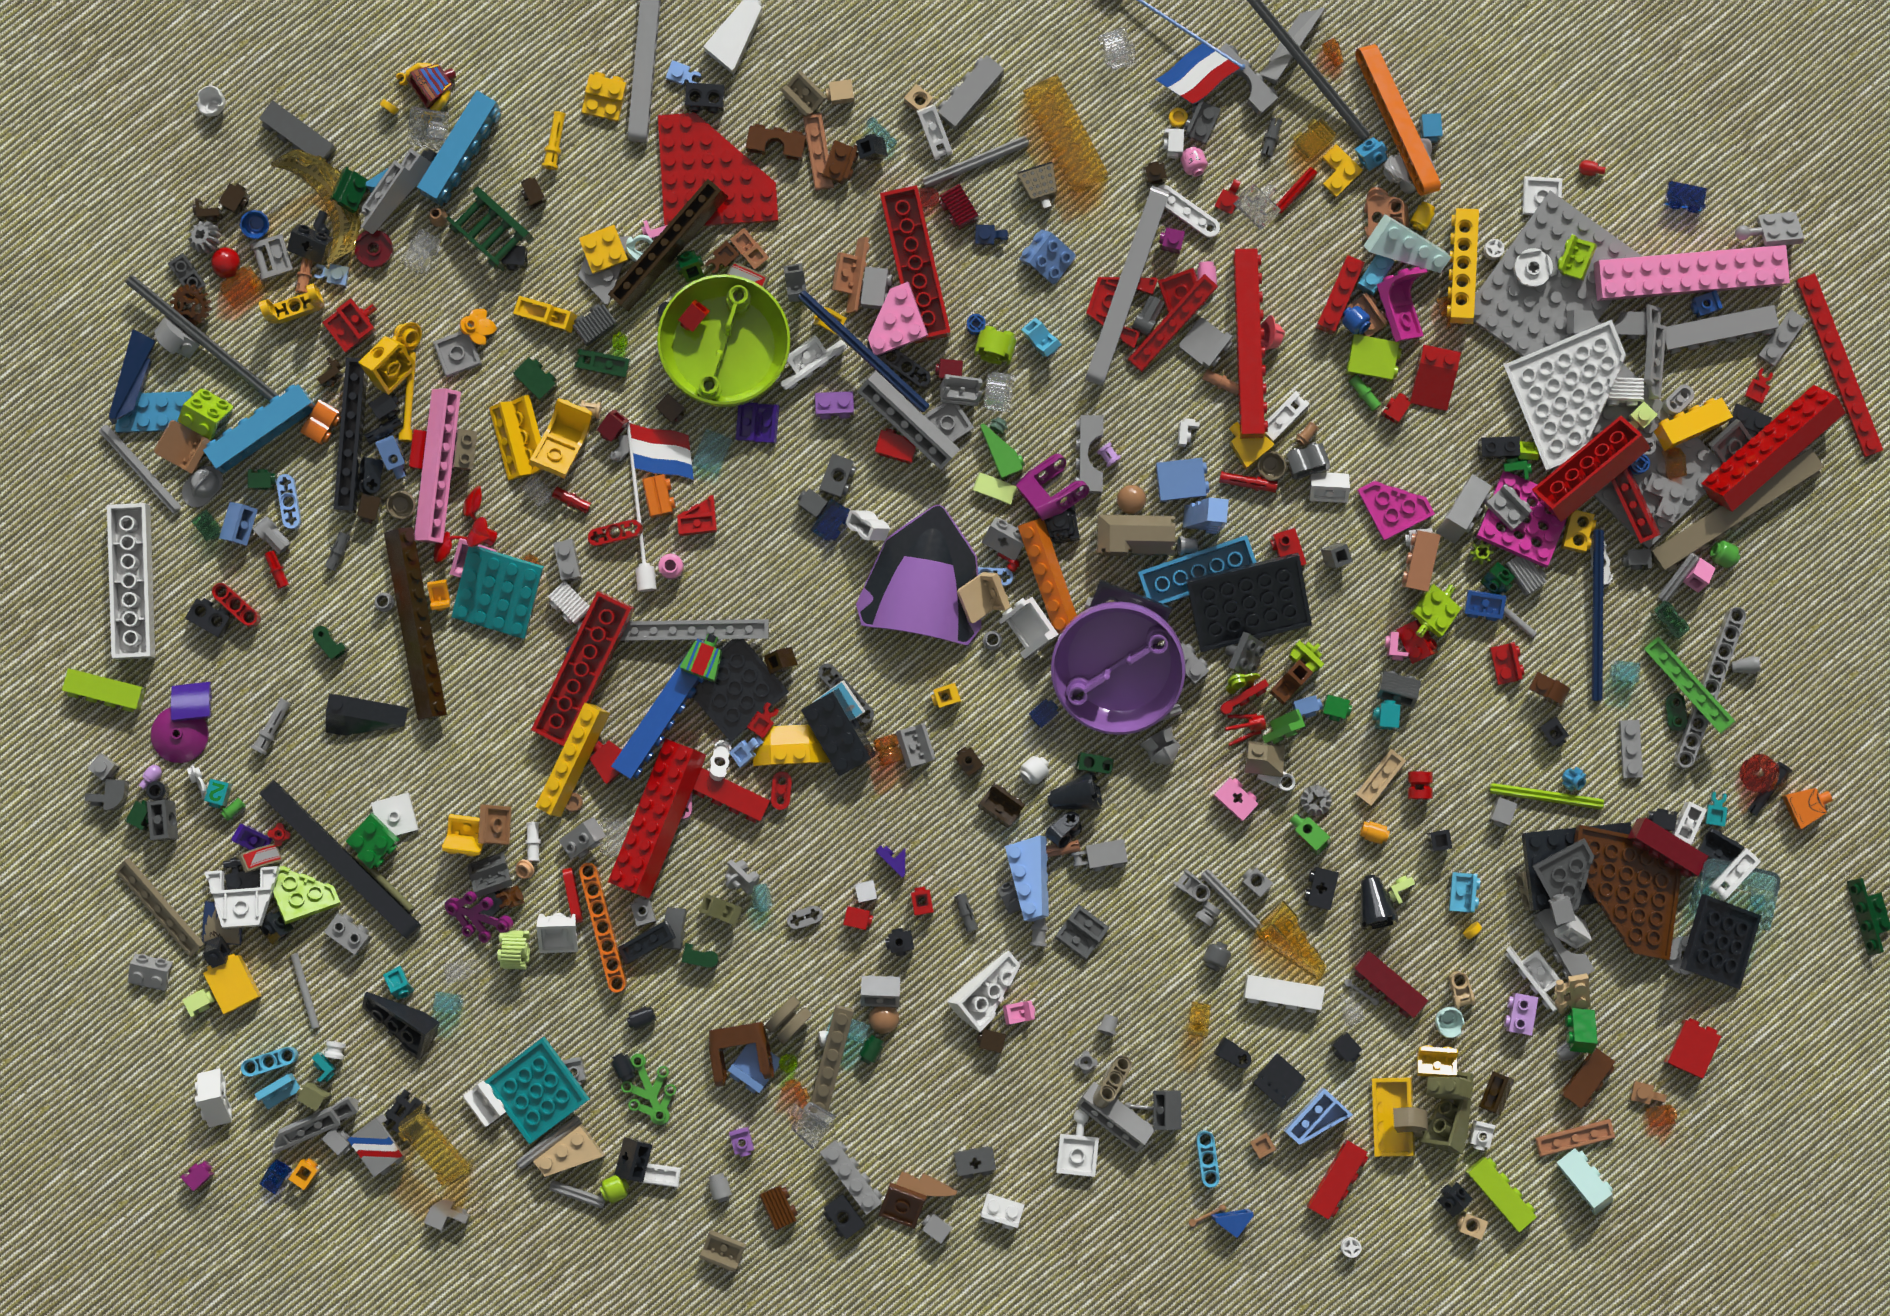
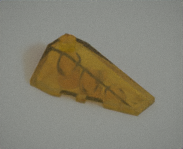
M1282 901L1260 921L1255 933L1269 948L1316 980H1320L1327 967L1316 948L1311 947L1306 938L1308 936L1307 932H1302L1297 923L1299 921L1297 915Z

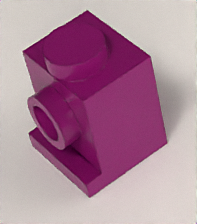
M204 1160L199 1165L195 1163L188 1170L190 1174H183L180 1178L193 1191H196L214 1175L211 1171L213 1168Z

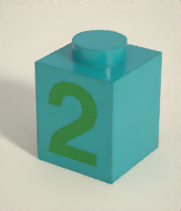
M210 778L204 801L209 802V806L220 809L221 805L227 806L232 784Z

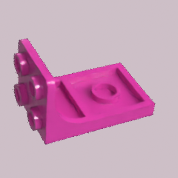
M1415 267L1410 270L1408 268L1400 270L1396 276L1384 277L1383 282L1377 284L1380 299L1383 302L1395 342L1418 339L1424 336L1411 298V288L1413 282L1419 276L1428 273L1427 269Z

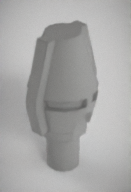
M1567 1042L1556 1051L1559 1061L1571 1060L1579 1055V1052L1570 1051L1569 1043Z

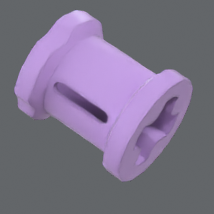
M1111 442L1097 451V454H1100L1106 461L1107 467L1112 466L1121 459V456L1117 455L1111 447Z

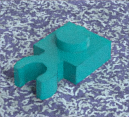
M1716 792L1711 793L1713 805H1707L1705 824L1725 827L1728 807H1722L1727 799L1725 793L1722 794L1721 800L1716 799Z

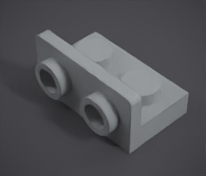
M1506 484L1485 503L1511 531L1519 526L1532 512L1529 504L1521 500L1517 496L1516 491Z

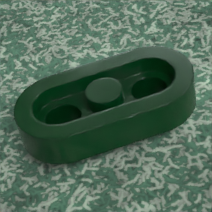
M1679 693L1668 695L1665 699L1667 726L1672 731H1681L1687 726L1685 699ZM1674 699L1679 701L1678 706L1673 704ZM1676 718L1681 720L1680 725L1675 724Z

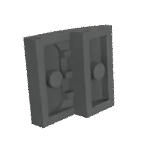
M504 852L467 864L473 892L477 898L513 885Z
M1078 905L1054 938L1083 960H1086L1110 927Z

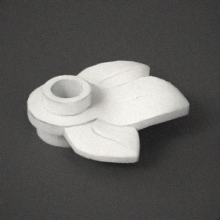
M191 765V768L187 769L191 783L197 782L203 800L205 798L204 792H207L206 786L201 779L202 775L199 767L195 768L194 765Z

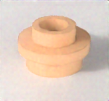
M521 860L516 865V874L523 879L530 878L534 874V866L527 860Z

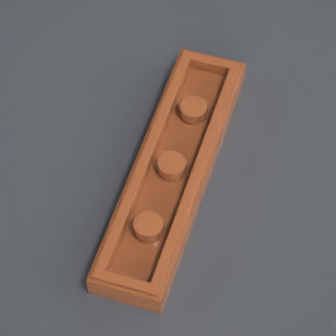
M822 113L803 116L815 191L834 188L832 180L822 177L828 158Z
M1606 1119L1535 1138L1539 1157L1613 1139L1615 1134L1611 1119Z

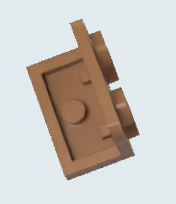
M171 420L157 443L154 453L192 474L199 467L200 459L205 454L203 450L207 448L206 444L210 440Z

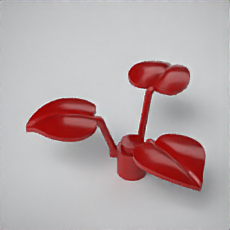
M481 486L475 487L468 494L463 504V514L465 516L470 515L475 521L468 537L450 536V532H444L443 543H435L433 556L435 564L447 558L454 539L459 540L462 538L467 540L469 547H475L482 543L491 546L495 543L497 532L488 528L484 517L477 518L475 516V512L479 510L481 505Z

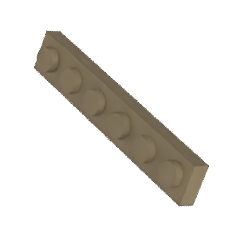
M130 858L125 859L115 872L189 957L195 955L204 943Z
M835 1005L808 1110L810 1115L827 1118L855 1009Z

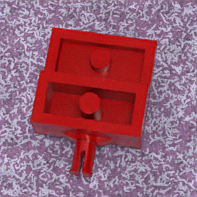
M350 298L337 308L334 314L322 322L344 352L348 353L376 331L368 316L374 313L377 308L372 303L363 310Z

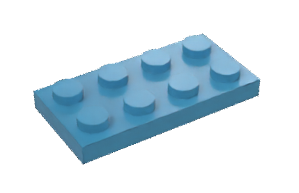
M193 392L141 393L135 413L117 420L115 424L116 433L165 431L171 420L178 421L183 404L193 396Z

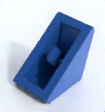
M1250 1209L1212 1214L1211 1218L1238 1238L1254 1215Z

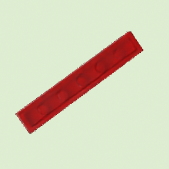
M1203 274L1128 360L1143 372L1219 286L1206 274Z

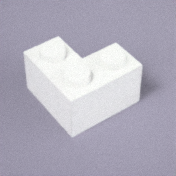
M221 1069L198 1073L197 1082H195L198 1096H195V1103L197 1108H201L203 1121L206 1120L209 1127L232 1122V1108L226 1096V1080Z

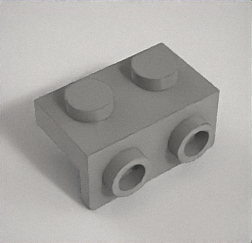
M924 723L896 731L907 768L935 760L934 750Z
M135 954L129 964L128 983L166 991L169 971L173 962L163 958L149 957L145 954Z

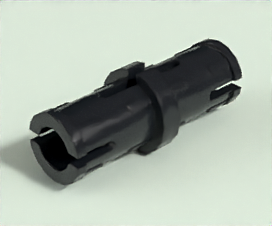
M396 416V418L385 424H379L378 428L364 434V436L367 438L368 443L372 445V443L383 437H389L390 433L403 427V424L399 417Z

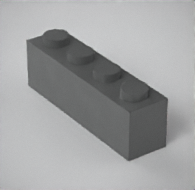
M273 100L259 117L263 123L261 126L267 131H275L278 134L276 137L285 144L287 141L293 145L291 148L297 153L302 154L303 152L323 165L336 150L332 143Z

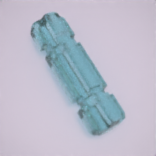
M874 117L867 120L866 125L873 129L876 136L884 137L885 145L889 149L896 146L897 141L890 137L889 132L881 124H878Z

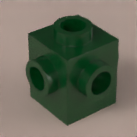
M694 250L683 252L676 257L679 263L676 264L679 275H684L686 283L704 276L701 269L704 263L700 255L696 256Z
M1497 562L1480 582L1494 594L1506 593L1513 586L1510 582L1515 576Z

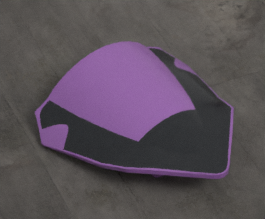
M932 506L886 538L856 603L862 626L910 632L962 645H969L982 628L981 619L975 623H969L957 594L959 588L978 576L977 556L943 506Z

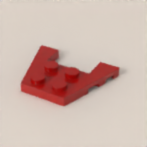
M1098 277L1086 314L1101 326L1104 325L1120 277ZM1140 277L1136 290L1153 295L1158 278ZM1123 326L1119 339L1134 349L1140 331Z

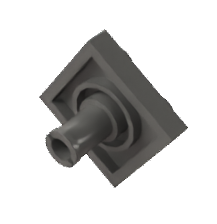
M1243 632L1237 646L1229 645L1225 649V654L1232 656L1228 667L1244 675L1256 673L1259 661L1265 653L1266 644L1251 634Z

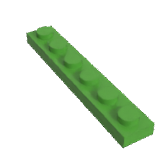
M1659 636L1644 648L1720 734H1723L1736 723Z

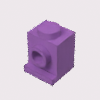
M749 1126L730 1131L729 1135L735 1155L739 1154L740 1157L751 1155V1150L755 1148ZM740 1139L745 1140V1146H740L738 1141Z

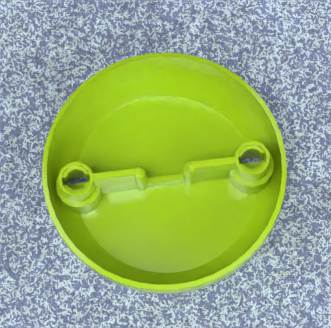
M726 274L711 275L686 285L670 300L662 314L658 327V354L665 373L683 394L705 405L735 407L754 401L765 394L777 382L788 361L790 330L783 309L765 288L754 281L740 276ZM735 293H738L735 301L733 296ZM696 299L710 312L692 332L684 329L678 319ZM706 382H709L707 389L705 391L704 384Z

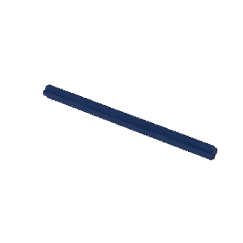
M804 290L798 295L797 298L881 374L918 410L923 413L929 408L930 405L810 294Z
M1595 529L1593 531L1592 701H1602L1604 530Z

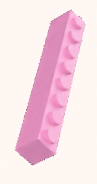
M443 388L432 389L414 534L416 541L443 543L461 396L459 391Z

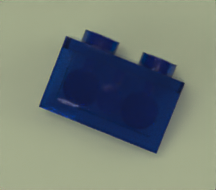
M1669 181L1664 204L1669 205V208L1672 209L1685 208L1691 213L1702 212L1706 206L1704 202L1707 188Z
M831 499L811 528V531L828 543L832 540L836 541L841 533L839 531L842 524L846 526L850 509Z

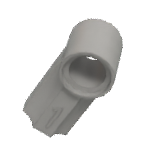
M265 516L252 528L279 555L291 545L289 540L278 530L277 525L268 516Z

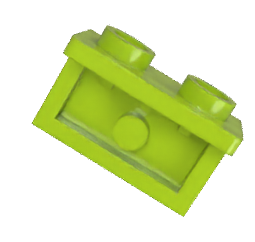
M1572 234L1565 243L1563 257L1561 256L1558 260L1557 266L1560 273L1564 276L1583 281L1597 245L1578 239L1576 235Z

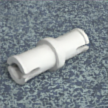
M527 822V840H525V844H527V861L530 862L540 861L539 844H541V839H539V822Z

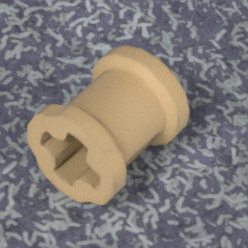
M582 400L580 407L588 409L592 412V417L600 419L601 402L596 404L587 403L585 400Z

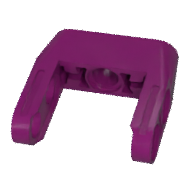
M1059 453L1052 455L1028 471L1016 484L1019 493L1042 521L1061 514L1085 498L1090 490L1084 481H1075L1054 496L1050 497L1041 485L1061 473L1067 463L1066 459ZM1061 460L1058 466H1054L1057 461ZM1046 471L1043 476L1038 477L1040 472ZM1083 486V489L1076 493L1077 489ZM1064 497H1067L1064 503H1060Z

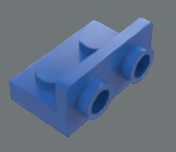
M1467 590L1463 612L1467 614V617L1471 618L1485 616L1487 620L1497 621V618L1503 619L1506 595Z

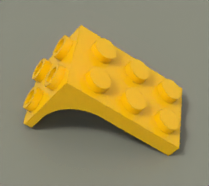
M558 398L549 426L533 453L529 464L565 479L589 435L592 412L584 407Z

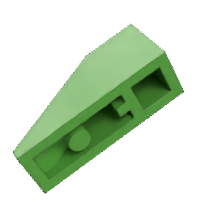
M984 423L981 424L980 429L1001 480L1023 472L1022 466L1025 464L1022 456H1017L1013 448Z

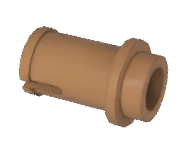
M1309 422L1304 430L1296 435L1297 438L1295 440L1304 447L1309 444V440L1319 428L1313 422Z

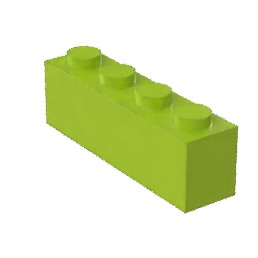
M68 668L62 691L68 692L67 696L78 698L79 695L85 696V701L97 703V700L105 701V706L113 708L116 707V704L123 706L122 710L134 713L135 709L141 710L146 688Z
M1482 1156L1465 1172L1517 1232H1521L1537 1218L1534 1214L1536 1210L1529 1202L1526 1204L1521 1199L1523 1195L1516 1187L1511 1188L1508 1184L1510 1180L1503 1172L1499 1174L1495 1169L1497 1167L1495 1162L1490 1157L1486 1159V1157Z

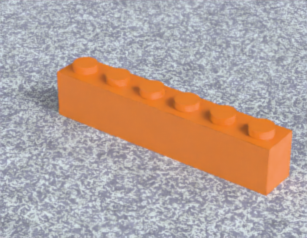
M1038 518L1019 525L1018 529L1050 622L1057 633L1060 634L1077 614L1045 521Z

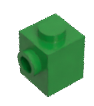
M1328 694L1325 697L1321 714L1329 716V720L1340 722V719L1344 720L1346 716H1350L1352 705H1349L1350 700Z

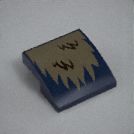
M205 901L202 942L204 943L205 941L222 936L227 944L241 945L242 927L222 928L215 902Z

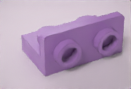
M853 391L815 393L816 417H820L822 420L831 419V416H839L840 419L850 418V415H854Z

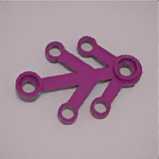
M472 891L467 892L461 899L450 898L445 902V910L449 915L457 918L463 927L462 934L466 937L474 934L475 926L479 932V940L482 943H487L492 938V935L481 922L496 926V929L501 933H506L513 928L514 923L509 916L504 915L497 919L480 913L483 910H489L493 906V900L489 897H485L479 904L470 909L463 906L465 904L470 905L476 901L477 896ZM465 916H467L471 920L473 925L468 923Z

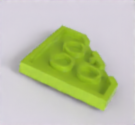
M285 866L279 867L280 871L272 894L285 924L340 906V900L333 885L321 883L303 873L298 874Z

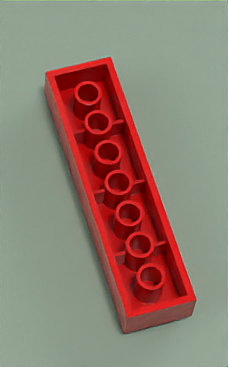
M914 185L880 193L900 285L909 282L928 333L927 337L917 340L913 344L951 336V331L918 187Z
M1816 385L1809 388L1701 483L1709 498L1733 512L1846 413L1838 397Z
M597 591L531 731L562 746L565 745L584 703L590 704L635 610L634 607L602 591Z
M664 740L608 883L650 898L706 754L671 740Z

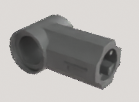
M1150 295L1131 328L1149 336L1164 302Z

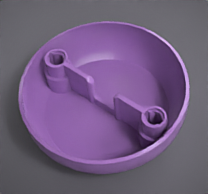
M1129 602L1102 603L1078 614L1060 634L1055 644L1051 661L1053 687L1066 711L1084 726L1098 732L1114 735L1136 733L1162 720L1177 703L1182 692L1186 673L1184 652L1171 626L1152 610ZM1164 640L1163 645H1156L1160 641ZM1080 692H1084L1083 696H1076Z

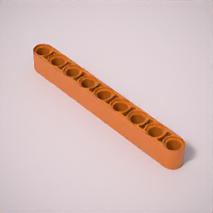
M1372 44L1357 48L1355 56L1418 194L1424 196L1440 191L1441 183L1378 46Z

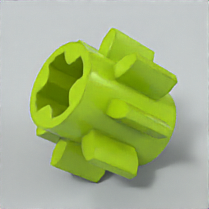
M1482 540L1479 546L1473 544L1474 551L1469 552L1474 557L1472 562L1478 560L1480 565L1483 564L1484 559L1490 562L1491 559L1488 556L1494 553L1489 549L1491 544L1483 545L1484 542ZM1484 549V555L1480 557L1478 555L1479 550Z

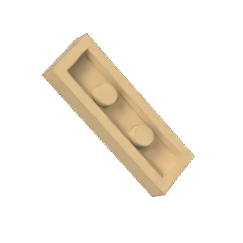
M1390 749L1355 795L1369 806H1372L1406 760Z

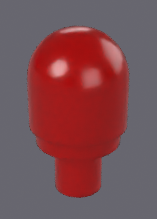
M1584 160L1579 164V171L1583 175L1595 176L1596 173L1605 174L1606 167L1598 166V163L1595 161Z

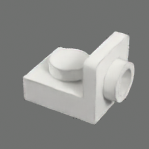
M1184 419V421L1179 423L1177 447H1185L1187 442H1190L1191 431H1188V428L1198 429L1200 423L1195 422V419Z

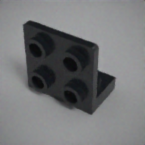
M1277 1053L1251 1082L1280 1108H1283L1287 1104L1286 1101L1305 1081V1077Z

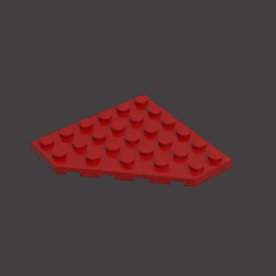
M698 114L658 115L664 226L672 221L707 179L721 189L728 198L704 226L778 221L777 189L774 180Z

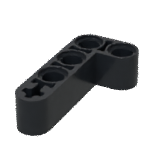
M868 341V342H867V348L872 351V349H871V347H870V343H869V341ZM894 349L877 356L890 369L917 388L925 389L930 385V373L899 350ZM889 353H894L897 358L895 361L890 362L886 359V356ZM904 364L912 366V370L908 373L903 372L901 368ZM916 369L918 370V371H917V375H918V376H920V377H923L924 375L926 376V382H925V381H922L921 383L919 382V377H917L916 375H914Z

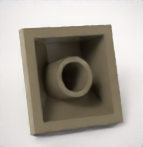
M1247 740L1245 773L1283 777L1285 745Z

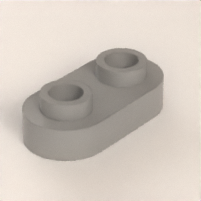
M1685 384L1680 385L1663 402L1664 411L1671 416L1680 413L1694 399L1693 389Z

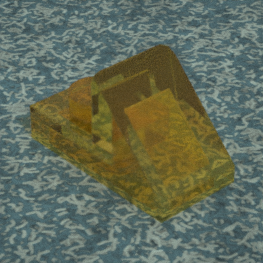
M1198 1002L1191 1003L1187 1026L1188 1035L1207 1038L1211 1005Z

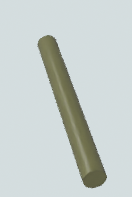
M357 855L354 859L408 912L414 908L375 868L369 869Z

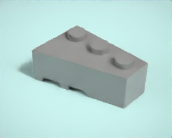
M1472 474L1454 501L1450 511L1446 514L1443 523L1436 530V533L1456 544L1464 532L1469 533L1474 523L1471 521L1474 517L1478 518L1483 510L1480 506L1490 498L1491 494L1489 491L1492 486Z

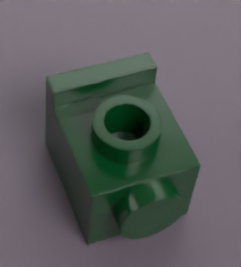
M248 469V488L250 490H274V485H277L276 473H271L268 469H258L257 473H255L254 470Z
M135 801L125 822L146 831L148 827L145 824L149 823L148 801Z

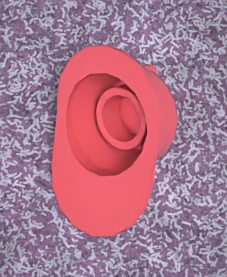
M1270 315L1261 323V328H1264V340H1261V347L1265 346V351L1278 348L1285 336V331L1279 324L1275 323L1274 317Z

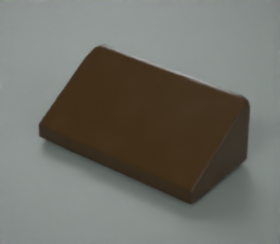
M1492 1071L1479 1107L1501 1115L1514 1079Z

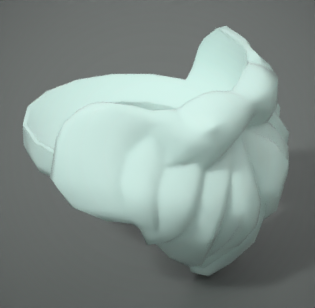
M638 235L634 239L632 237L627 239L626 252L630 259L636 262L644 253L635 249L637 241L644 240L649 245L652 244L653 240L649 236Z

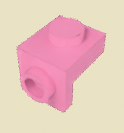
M645 220L643 221L645 226L641 228L643 234L649 236L654 241L666 226L650 230L649 224Z
M1390 632L1389 636L1385 637V647L1388 648L1387 656H1391L1392 660L1403 661V658H1407L1409 653L1397 651L1399 632Z
M1032 1001L1003 1006L1006 1025L1035 1020V1008L1032 1005Z

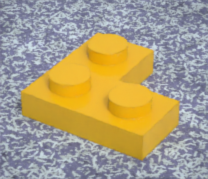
M1337 144L1322 158L1335 171L1323 183V186L1335 198L1363 171Z

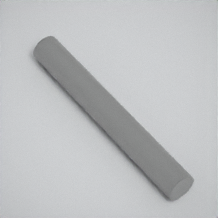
M1505 606L1504 615L1533 638L1537 632Z

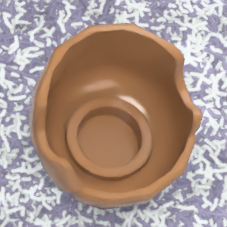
M1138 485L1123 487L1117 494L1119 509L1127 514L1139 512L1146 504L1144 490Z
M875 1007L869 1014L868 1023L871 1029L878 1034L889 1033L898 1026L899 1013L894 1007Z

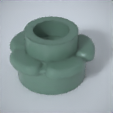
M999 417L991 419L990 428L995 432L1003 434L1008 429L1005 426L1007 423L1005 420Z

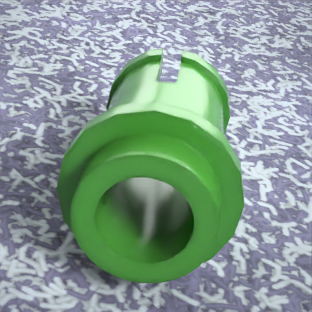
M238 797L228 807H223V811L220 813L227 821L233 820V817L245 808L246 805Z

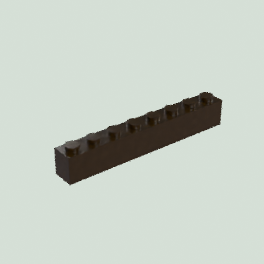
M707 179L608 295L629 312L728 196Z

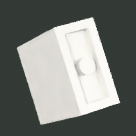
M1033 597L1026 601L1022 598L1014 604L1016 608L1012 609L1011 607L1002 613L1004 617L999 620L1000 624L1005 621L1009 624L1025 647L1020 652L1024 659L1059 635Z

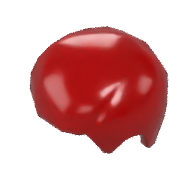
M222 247L214 252L211 266L217 276L228 279L237 274L240 258L238 253L232 248Z

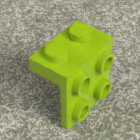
M199 389L183 404L177 422L211 440L215 435L219 422L232 411L233 405L208 390Z

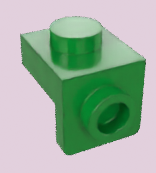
M1518 457L1507 458V462H1502L1505 472L1523 469L1524 480H1529V475H1532L1531 464H1527L1526 460H1518Z

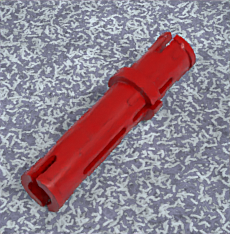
M1221 471L1219 483L1252 488L1255 491L1263 490L1276 493L1278 481L1261 479L1260 476L1255 478Z

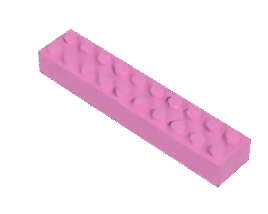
M1786 245L1606 259L1593 263L1597 301L1703 293L1714 290L1727 291L1776 287L1790 283Z

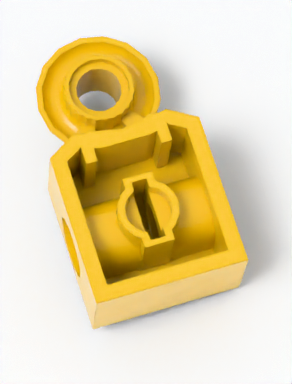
M414 322L398 325L394 331L393 338L387 336L382 338L358 362L376 388L389 395L415 369V361L413 357L408 355V351H412L420 343L422 337L421 327Z

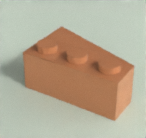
M1416 530L1415 534L1412 533L1410 539L1412 548L1406 557L1407 567L1406 571L1403 572L1402 587L1423 592L1429 591L1441 535Z

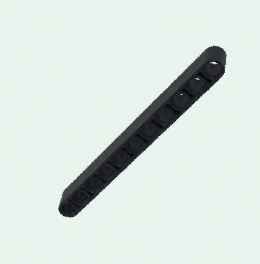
M272 780L259 793L404 938L408 940L422 926L275 780Z

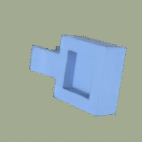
M758 736L756 739L752 738L748 743L746 740L741 741L729 753L740 768L744 767L756 756L753 750L758 748L763 743V740Z

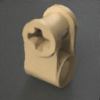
M1459 971L1452 972L1449 976V984L1455 1008L1458 1010L1460 1007L1469 1004L1472 1006L1476 1005L1468 976ZM1461 975L1463 983L1457 986L1454 983V979L1456 976Z

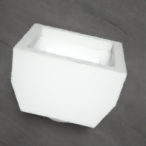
M555 913L553 916L547 917L539 914L536 926L539 953L578 952L575 914H572L571 918L564 916L562 913Z

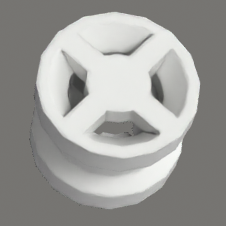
M1498 239L1488 241L1483 248L1484 256L1489 260H1497L1504 252V245Z
M326 1042L328 1048L324 1053L325 1057L344 1058L342 1052L346 1047L345 1043Z
M1347 1237L1342 1241L1340 1248L1345 1256L1354 1258L1360 1254L1361 1244L1357 1239Z

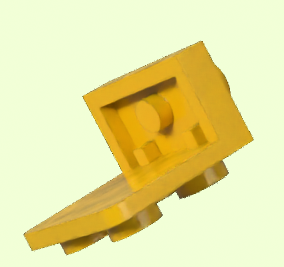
M450 814L448 817L447 836L442 845V851L449 854H466L470 857L480 855L484 847L483 843H478L480 818Z

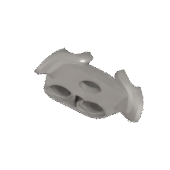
M1421 138V141L1435 169V165L1430 157L1432 153V143L1429 139ZM1398 154L1396 157L1390 155L1384 164L1385 169L1396 181L1401 180L1400 188L1404 193H1413L1416 191V188L1410 182L1412 179L1401 155Z

